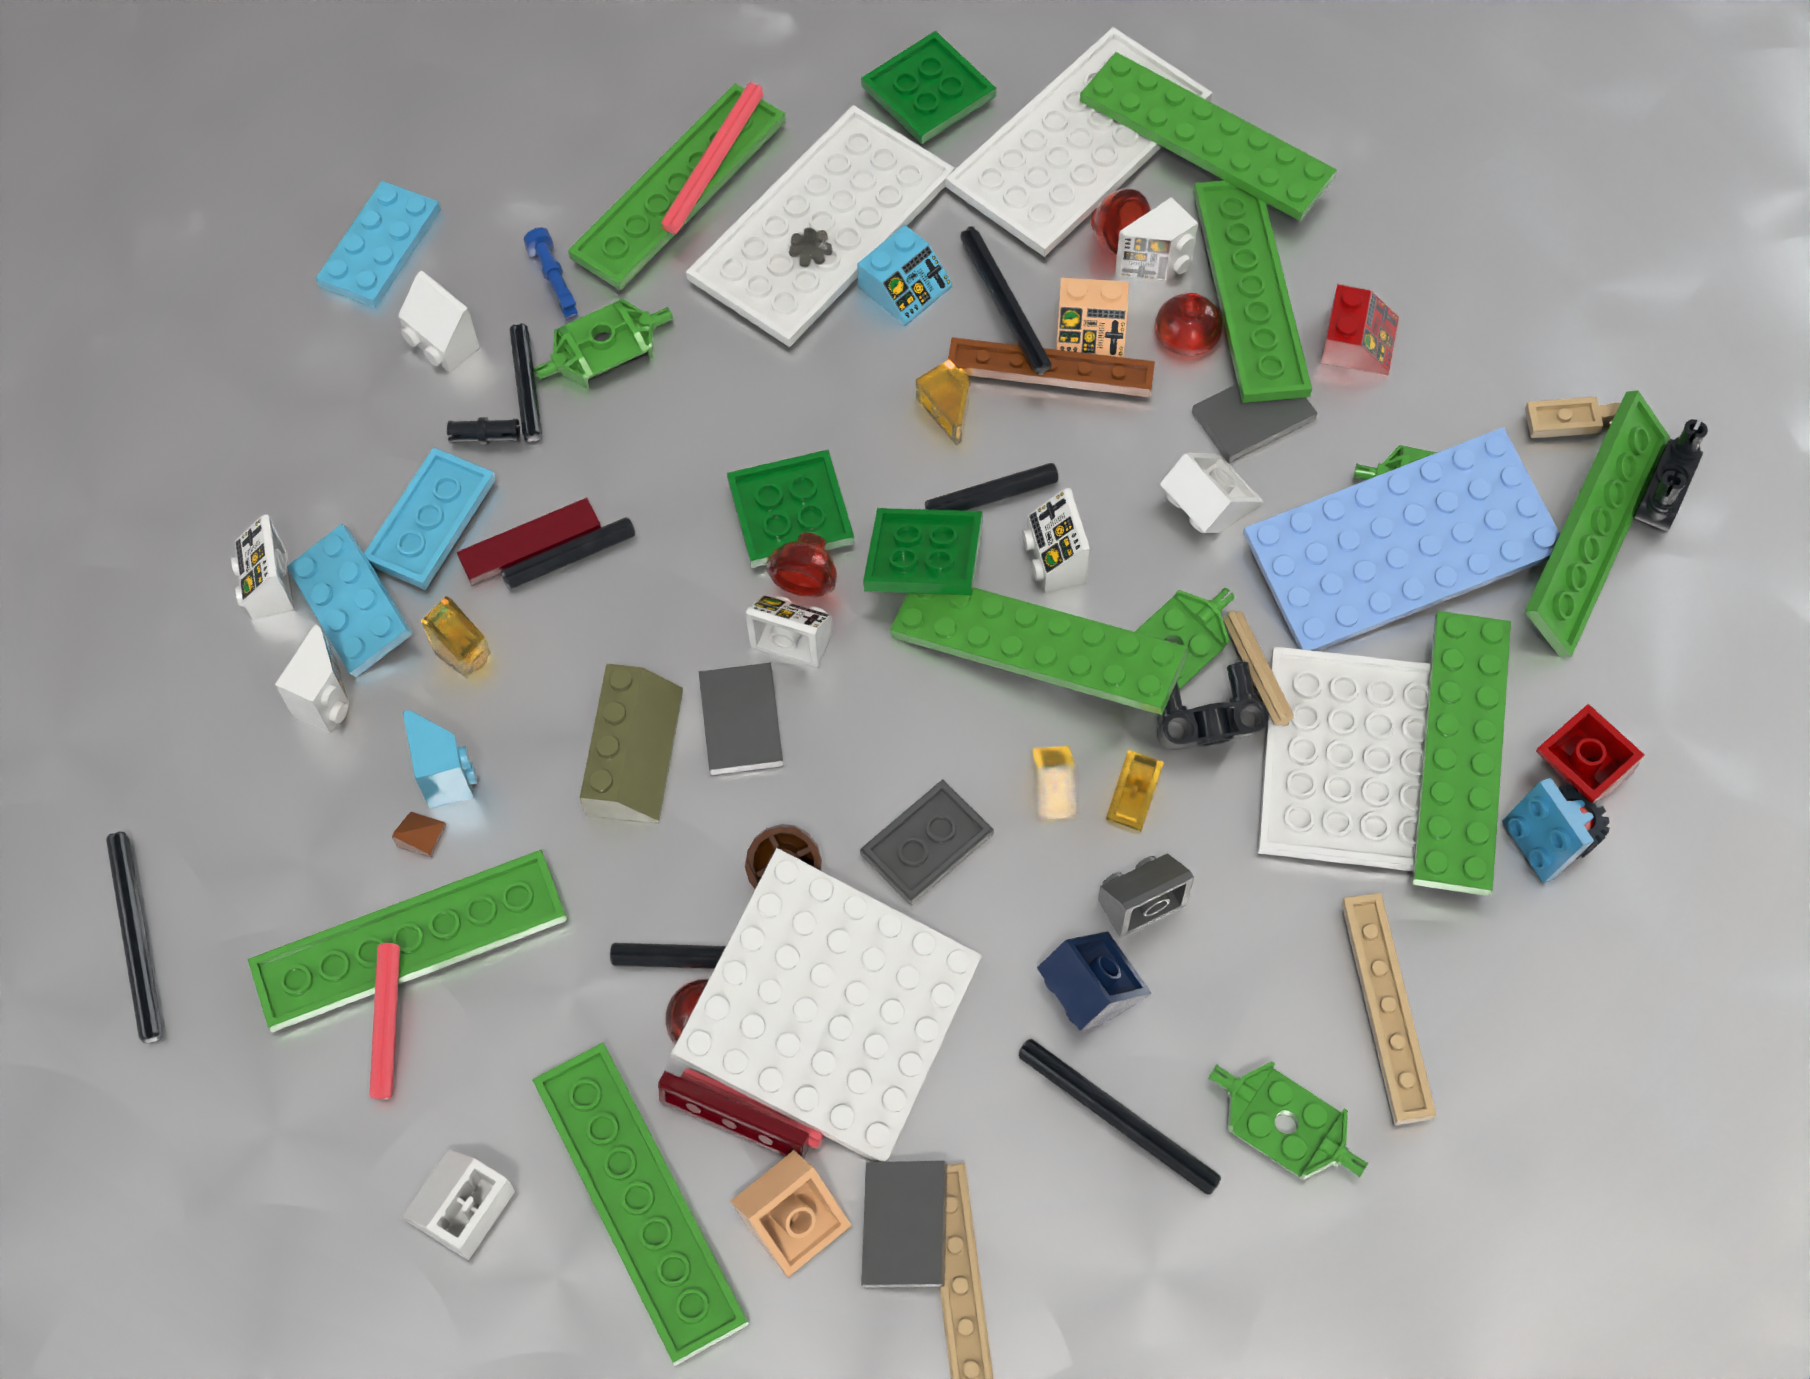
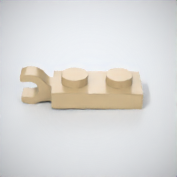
M1597 397L1527 402L1525 413L1530 437L1543 438L1599 434L1603 426L1610 428L1621 403L1599 405Z

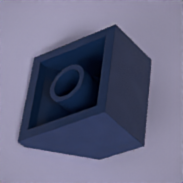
M1108 931L1065 940L1037 967L1044 978L1046 987L1056 995L1066 1010L1068 1019L1077 1026L1079 1031L1102 1026L1151 994V991Z

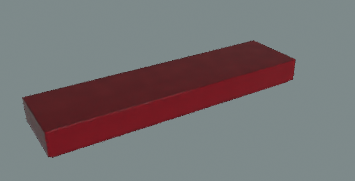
M584 498L456 553L472 586L501 574V571L509 566L599 529L601 524L588 498Z
M664 1071L658 1082L660 1102L785 1157L794 1150L802 1158H805L808 1152L809 1133L667 1071Z

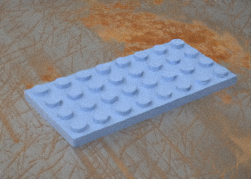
M1504 427L1245 527L1243 531L1298 648L1310 651L1323 650L1548 561L1560 536L1553 519Z

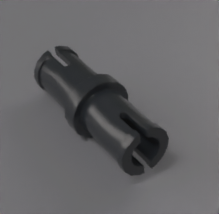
M479 417L478 421H448L447 436H450L448 441L449 443L479 441L481 445H488L490 441H519L520 426L516 427V425H519V420H489L487 417Z

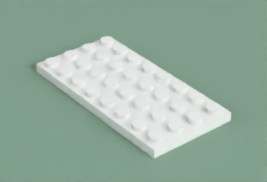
M1112 27L945 178V187L1045 257L1163 147L1080 102L1082 90L1116 52L1209 102L1212 98V92Z
M853 105L686 271L687 280L788 347H791L858 277L857 263L902 226H907L945 187V178L955 170V167Z

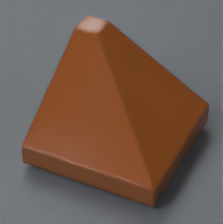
M410 812L396 828L392 839L398 847L431 857L446 823Z

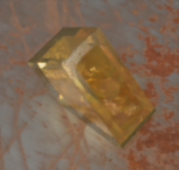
M948 359L916 379V399L953 443L958 445L962 442L971 382L967 373L962 368L957 369Z
M446 595L421 622L435 655L467 679L473 671H478L486 664L491 652L485 636L455 602Z

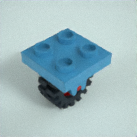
M1551 778L1540 781L1502 820L1543 883L1554 880L1575 859H1578L1580 856L1582 858L1587 856L1606 838L1610 829L1606 827L1610 823L1609 817L1602 816L1606 812L1603 806L1597 807L1595 805L1597 802L1591 803L1580 792L1577 793V789L1572 785L1568 788L1565 785L1558 788Z

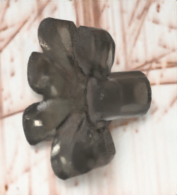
M808 227L804 229L803 235L798 233L792 235L789 255L791 257L800 255L799 265L802 267H808L811 259L817 265H821L825 262L824 255H831L833 248L830 243L826 242L828 240L826 231L820 230L816 232V230Z

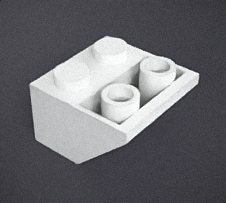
M448 1149L401 1217L469 1260L515 1193V1190L507 1178L477 1159Z

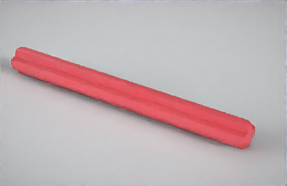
M750 82L743 90L663 217L661 224L664 231L676 234L682 227L763 97V88L760 85Z

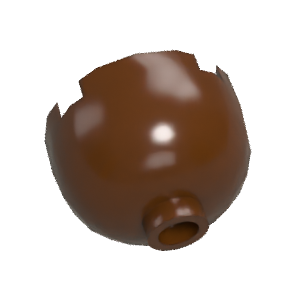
M780 824L766 828L754 838L747 850L745 870L748 880L754 889H756L776 848L821 871L822 857L818 844L808 832L794 825Z

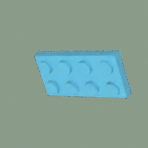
M381 181L315 278L318 286L377 308L441 211L439 201Z
M433 447L364 552L372 567L426 590L496 480L494 472Z
M340 524L286 566L349 674L358 677L413 634L350 529L345 525Z

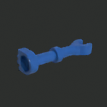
M543 227L532 229L524 236V244L529 257L537 255L543 266L541 269L542 274L546 280L550 281L565 319L578 315L575 308L576 302L563 280L562 267L559 262L554 260L551 254L554 245L549 231Z

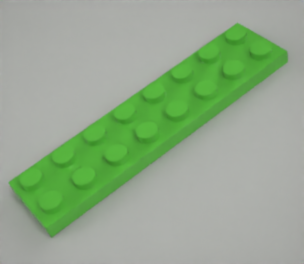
M1117 52L1080 93V102L1299 221L1304 218L1336 176L1337 169Z
M735 83L568 250L570 259L621 291L675 235L664 231L661 221L744 88ZM763 99L760 100L682 227L786 122L783 111Z
M1227 181L1195 183L1193 193L1242 403L1310 397L1312 385L1266 202Z
M1638 390L1625 393L1525 609L1527 616L1559 657H1571L1670 438Z
M974 587L972 595L908 593L890 629L892 638L1159 715H1162L1188 656L1187 646Z
M1437 611L1435 616L1412 885L1490 896L1493 891L1511 621Z
M538 850L249 958L248 963L267 1026L273 1033L375 994L377 947L379 944L394 943L400 947L399 985L568 920L543 852Z
M604 1042L532 1079L674 1366L748 1326V1322Z

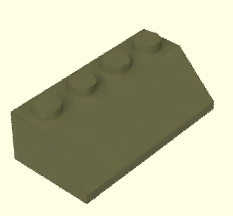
M606 664L580 793V801L585 816L659 824L682 701V687L643 667Z

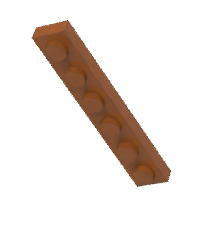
M951 337L947 361V373L1142 397L1151 396L1155 361L1043 348L1052 365L1050 370L1045 371L1043 375H1038L1032 370L1019 345Z

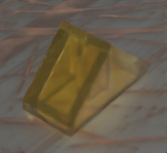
M1069 746L1032 749L1039 819L1076 817L1075 763Z
M1128 750L1106 819L1141 832L1160 785L1164 762Z

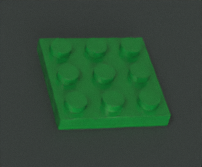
M936 31L861 77V86L921 145L996 97V87Z
M828 449L727 473L728 484L751 568L855 544L854 534Z
M877 508L863 579L864 591L972 595L983 525L982 511Z

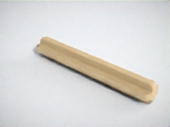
M1234 610L1228 612V616L1223 620L1224 625L1242 661L1249 663L1251 679L1273 724L1276 726L1282 725L1283 727L1289 725V721L1294 718V713L1244 614L1241 611L1235 612Z

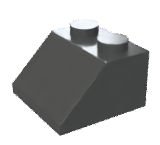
M1168 853L1158 858L1149 856L1136 865V869L1124 875L1122 872H1117L1107 877L1100 886L1098 901L1121 938L1186 906L1194 880L1192 872Z

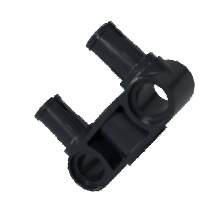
M1691 419L1686 422L1679 437L1674 440L1669 439L1634 516L1635 519L1666 532L1669 531L1703 455V451L1700 450V444L1708 433L1705 423L1701 422L1698 429L1695 430L1694 427L1698 420Z
M1240 662L1227 666L1233 698L1229 699L1230 703H1213L1187 710V707L1182 705L1177 680L1163 714H1158L1157 738L1159 742L1168 749L1211 746L1235 739L1247 738L1262 730L1268 722V711L1262 704V700L1259 699V695L1254 694L1249 663ZM1242 710H1248L1254 714L1256 718L1254 727H1248L1242 723L1240 718ZM1170 722H1177L1183 727V739H1175L1169 734L1168 725Z

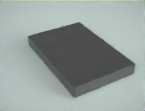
M1238 384L1193 405L1192 413L1228 463L1316 420L1318 414L1307 398L1242 403Z
M771 662L699 671L710 775L784 766Z
M942 779L860 849V855L912 906L993 836L994 829Z
M945 1160L866 1162L861 1285L863 1287H945L948 1167Z

